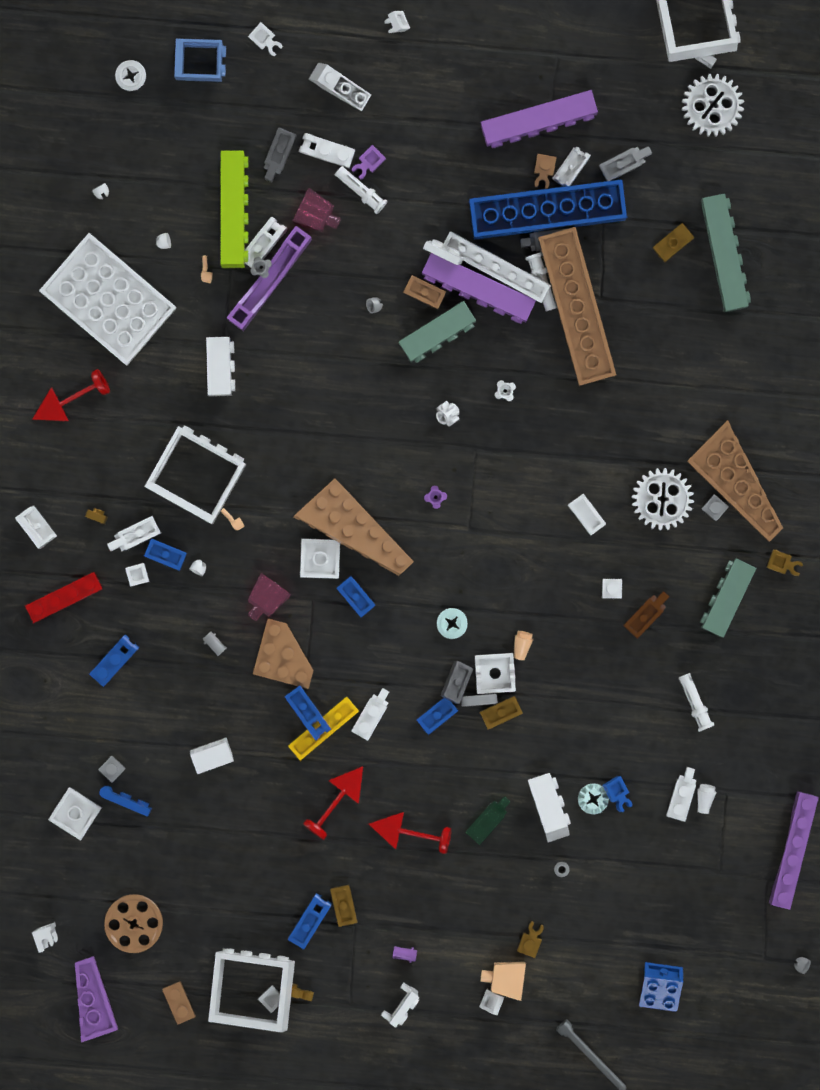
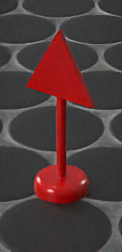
M96 369L91 373L94 384L59 402L51 387L32 420L69 421L62 406L94 388H97L103 395L110 393L105 377Z
M363 766L328 780L340 789L341 792L317 824L309 819L304 821L303 825L322 840L326 838L327 833L320 826L345 794L359 804Z
M404 812L369 824L395 849L397 848L399 834L402 833L439 841V852L446 854L448 851L452 830L450 827H445L442 830L441 837L401 829Z

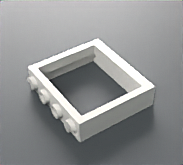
M656 0L669 62L737 51V45L740 43V34L735 31L737 20L736 15H732L731 9H733L732 0H722L729 39L680 47L675 45L667 1Z
M185 425L183 428L178 426L145 487L205 521L214 524L246 466L243 462L244 458L235 453L233 456L227 454L228 449L219 444L216 447L209 444L210 439L203 435H200V437L193 435L194 430ZM182 435L238 466L212 514L203 511L155 484Z
M223 948L222 951L216 952L208 1022L276 1032L287 1031L295 961L288 960L289 957L285 956L270 958L271 955L266 953H259V956L252 955L251 951L234 953V949ZM225 960L283 968L277 1021L219 1013Z

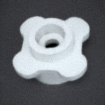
M502 380L499 381L495 397L512 401L513 390L516 388L515 384L504 383Z

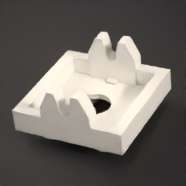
M513 653L475 655L477 694L516 691ZM492 668L500 670L501 675L498 679L490 677L489 672Z
M404 982L401 988L407 992L406 996L392 1015L385 1010L381 1015L395 1028L398 1024L402 1025L408 1017L407 1011L409 1008L413 1010L419 1001L418 991Z

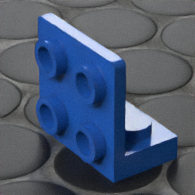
M645 962L644 981L639 1006L676 1012L683 985V967Z

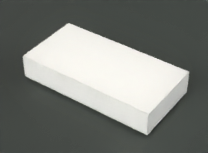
M584 494L568 505L590 536L606 525Z

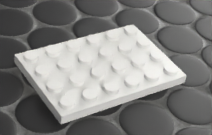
M90 233L87 234L39 290L125 365H128L177 308Z

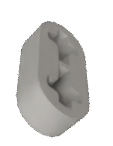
M497 694L463 696L461 699V706L498 703Z

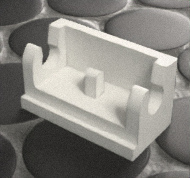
M579 147L573 148L552 179L563 187L571 186L591 155L586 152L583 153Z
M35 506L29 507L15 517L38 549H41L57 537Z
M227 738L190 750V756L197 774L234 761Z
M55 922L37 928L32 932L39 953L49 947L48 942L50 946L57 942L58 936L55 930Z

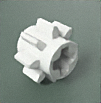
M446 401L436 408L438 411L436 418L441 424L447 423L448 426H451L459 420V409L455 404H449Z

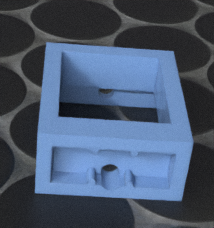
M176 39L175 79L222 82V76L226 74V65H222V59L226 57V46H223L222 40ZM185 47L217 48L216 75L184 74Z

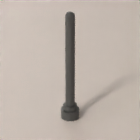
M567 1019L564 1020L556 1028V1031L561 1036H568L619 1090H626V1085L573 1032L572 1024Z

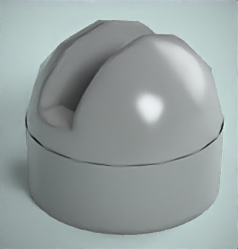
M377 297L367 299L366 306L371 314L382 309L383 304H380L381 300Z
M799 957L796 959L798 963H794V967L798 972L805 974L810 967L811 961L807 958Z

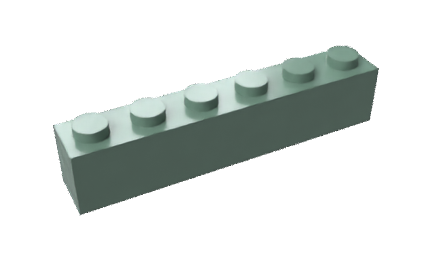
M725 194L702 198L701 205L724 313L747 308L751 298L749 291H745L744 284H747L745 273L741 272L740 266L743 265L741 254L737 253L736 247L739 246L738 237L733 234L732 228H735L733 216L730 217L728 209H731L730 200L726 198Z

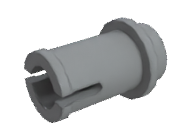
M210 632L203 638L204 644L207 643L219 656L227 647L215 636L216 633Z
M558 862L554 867V872L559 877H565L569 873V866L565 862ZM560 866L565 867L564 871L559 872L558 868Z

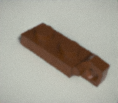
M664 591L657 598L653 595L623 626L638 639L663 613V610L666 608L663 603L670 596Z

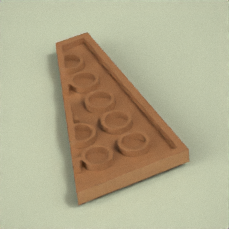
M727 420L687 462L770 542L783 527Z
M336 479L331 481L294 515V518L309 524L308 526L325 533L326 536L351 550L354 549L361 553L362 556L372 559L398 576L414 562Z

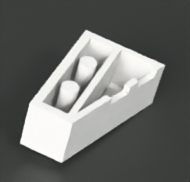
M550 773L529 779V786L547 841L551 842L569 836L568 825L571 823L568 814L563 813L562 807L565 805L562 796H558L555 790L559 788L556 778H551Z

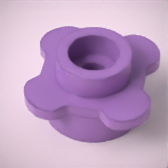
M432 486L429 494L424 496V500L430 502L435 509L439 508L441 502L447 499V494L441 492L438 486Z

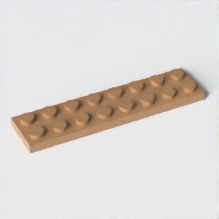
M576 227L538 237L579 386L615 376V368Z

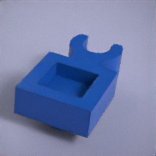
M616 776L602 785L610 801H616V808L619 812H624L622 807L624 802L627 807H632V802L625 797L629 791L621 776Z

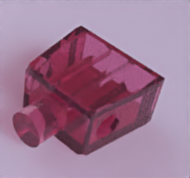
M308 188L292 221L294 224L323 232L326 225L337 229L341 219L332 215L334 206Z
M261 573L248 599V602L254 605L248 616L255 621H258L262 613L270 617L292 594Z

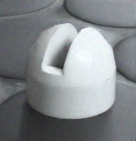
M106 183L92 190L98 199H103L101 195L103 193L106 197L109 195Z
M168 233L160 234L156 238V245L159 248H171V240Z
M196 560L189 569L195 574L203 576L206 571V564L201 560Z

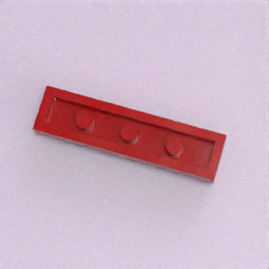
M95 572L25 607L33 623L103 588Z

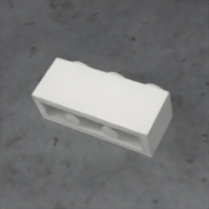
M206 337L208 396H232V391H235V380H232L231 372H235V361H231V353H234V341H231L230 337Z

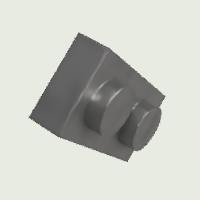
M454 661L440 696L460 704L473 668L459 661Z

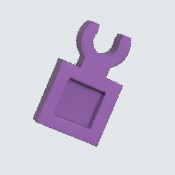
M372 145L359 157L362 163L355 165L352 168V172L354 173L357 169H361L362 174L359 176L361 180L366 176L368 169L373 173L386 158Z

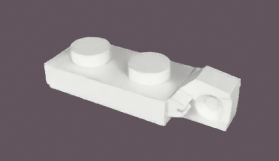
M153 516L118 532V534L114 535L116 540L107 545L110 551L119 547L121 551H124L161 534Z
M382 688L378 696L373 694L353 727V733L367 741L369 740L387 708L388 702L385 699L389 691Z
M686 767L684 776L679 775L666 816L686 821L696 787V780L693 779L695 769Z

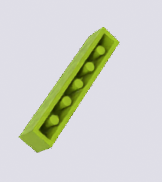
M221 151L222 268H245V262H248L249 259L248 251H245V243H248L249 240L248 232H245V224H248V213H245V206H248V194H245V187H248V175H245V168H248V157H245L244 151Z

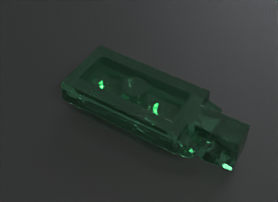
M505 796L499 803L494 800L465 833L480 845L507 813L505 808L510 803V800Z

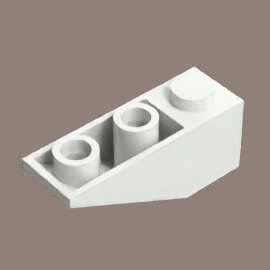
M318 63L309 80L360 111L363 110L371 96L370 93L327 64Z

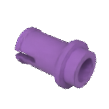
M394 946L393 959L408 960L409 963L416 961L417 950Z

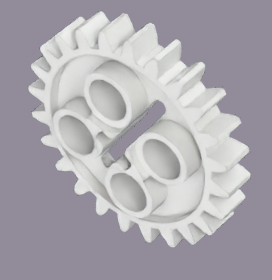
M709 74L707 80L701 76L700 83L695 79L693 81L695 87L689 85L688 89L691 92L684 93L688 99L682 100V103L687 104V106L682 107V111H687L683 117L690 118L687 124H694L693 131L700 128V135L703 131L707 132V137H709L711 132L717 137L718 131L724 135L725 128L731 131V124L735 126L738 124L735 118L741 119L742 117L738 113L744 110V108L739 106L744 103V100L738 99L742 93L735 92L738 86H731L733 80L728 83L725 82L726 76L722 80H719V74L715 76V79H712L711 74ZM714 88L716 95L709 96L706 89ZM724 92L716 106L712 108L705 119H702V115L707 111L710 103L712 104L717 96ZM724 99L729 100L731 107L724 108L721 101ZM702 103L704 110L697 111L694 104ZM710 115H717L719 122L712 123L709 119Z
M658 468L655 474L648 471L649 477L647 478L645 475H642L644 481L636 482L640 487L633 488L637 495L631 496V498L636 499L632 506L638 507L634 513L640 512L641 515L638 519L645 518L644 525L651 522L652 529L655 525H658L659 530L662 529L663 525H665L667 530H669L670 524L673 527H677L676 521L683 523L681 517L688 518L689 515L686 513V510H692L688 504L694 503L693 500L689 499V496H692L694 493L687 491L691 485L685 486L684 483L687 479L680 480L681 473L674 476V470H671L669 474H667L666 468L663 469L662 473H660ZM665 482L664 497L667 498V501L663 503V516H660L661 501L658 500V497L662 495V483ZM650 484L658 485L659 491L657 494L650 493ZM670 485H674L678 489V493L675 496L668 493ZM649 503L657 505L655 513H650L647 510ZM669 504H673L676 507L674 515H670L666 511Z

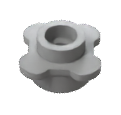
M255 257L251 268L252 275H261L262 278H267L272 262Z

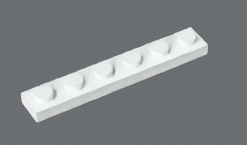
M449 232L443 244V247L447 249L451 247L460 251V255L464 257L463 261L540 303H543L551 288V285L453 232Z

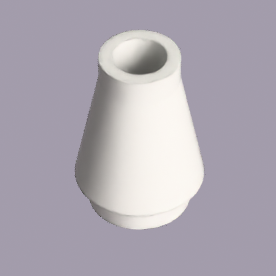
M700 784V788L697 789L698 812L709 814V809L716 795L715 787Z

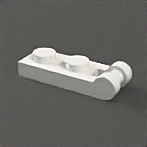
M304 133V142L298 152L350 168L355 149ZM311 142L317 144L315 150L310 149Z
M271 217L245 249V251H248L249 256L248 262H245V264L252 268L255 257H260L263 260L278 240L286 233L287 228L284 225H279L277 220ZM270 229L276 231L273 236L268 233Z

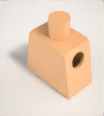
M494 963L493 971L482 970L480 981L491 983V992L521 1001L526 963Z

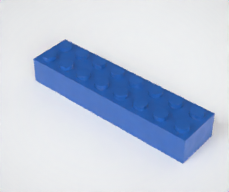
M622 180L469 199L474 240L618 222L627 219Z

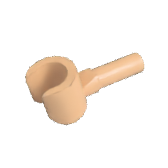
M204 255L202 256L201 280L211 283L213 273L207 272V256Z
M225 508L221 510L235 530H240L244 527L240 517L234 520Z

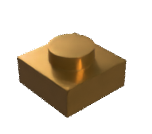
M96 508L93 511L88 510L85 516L103 524L106 523L108 518L104 516V511Z

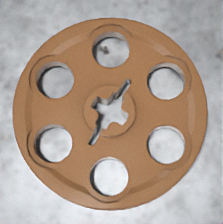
M135 894L126 895L116 900L107 911L104 925L105 932L110 942L119 950L128 953L143 952L152 947L160 937L163 927L162 915L157 905L149 898ZM140 901H144L148 905V909L145 912H140L137 909V904ZM119 903H127L129 909L126 913H121L118 910ZM154 917L158 920L156 928L148 926L149 918ZM113 919L118 920L120 923V927L117 930H112L109 927V922ZM136 919L140 927L130 928L129 920L133 921ZM141 935L149 937L150 941L147 945L140 944L139 937ZM128 936L130 944L122 946L120 944V937Z

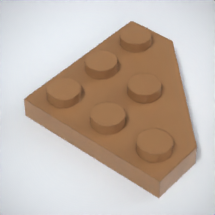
M268 619L253 674L309 689L314 670L287 623Z

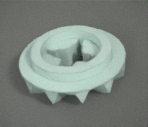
M446 609L437 619V628L441 635L446 638H458L467 629V618L458 609ZM457 616L456 624L459 629L452 627L447 631L446 629L449 624L445 618L453 620Z
M588 784L579 792L578 803L586 813L594 815L601 813L608 805L609 798L604 788L599 784ZM588 792L594 796L601 794L597 799L598 806L593 802L586 804L590 800Z

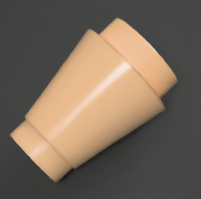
M525 631L517 632L514 641L513 658L525 660L533 642V634Z

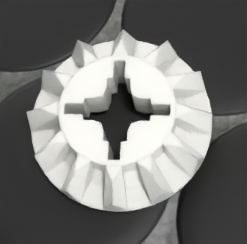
M128 60L118 66L115 77L122 89L133 91L138 90L144 85L146 72L139 62ZM127 69L132 73H137L134 76V83L130 79H125L128 76Z

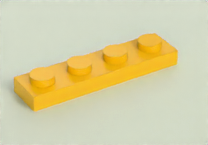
M348 697L344 698L323 716L331 727L329 732L325 731L318 740H315L307 729L288 747L301 761L358 713L359 710ZM317 721L312 726L317 729L321 724Z

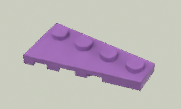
M94 956L75 962L81 1042L116 1031L118 1026Z

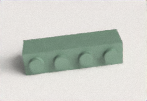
M463 301L400 340L399 344L410 362L415 360L418 363L426 357L424 354L430 350L434 353L442 348L441 344L446 340L450 343L458 338L457 334L462 330L466 333L474 328L473 324L476 322V319Z
M734 558L733 561L729 560L725 568L727 574L725 578L721 577L716 587L719 589L716 596L712 595L708 604L711 607L708 613L704 612L700 623H702L701 628L724 638L757 568L737 558Z

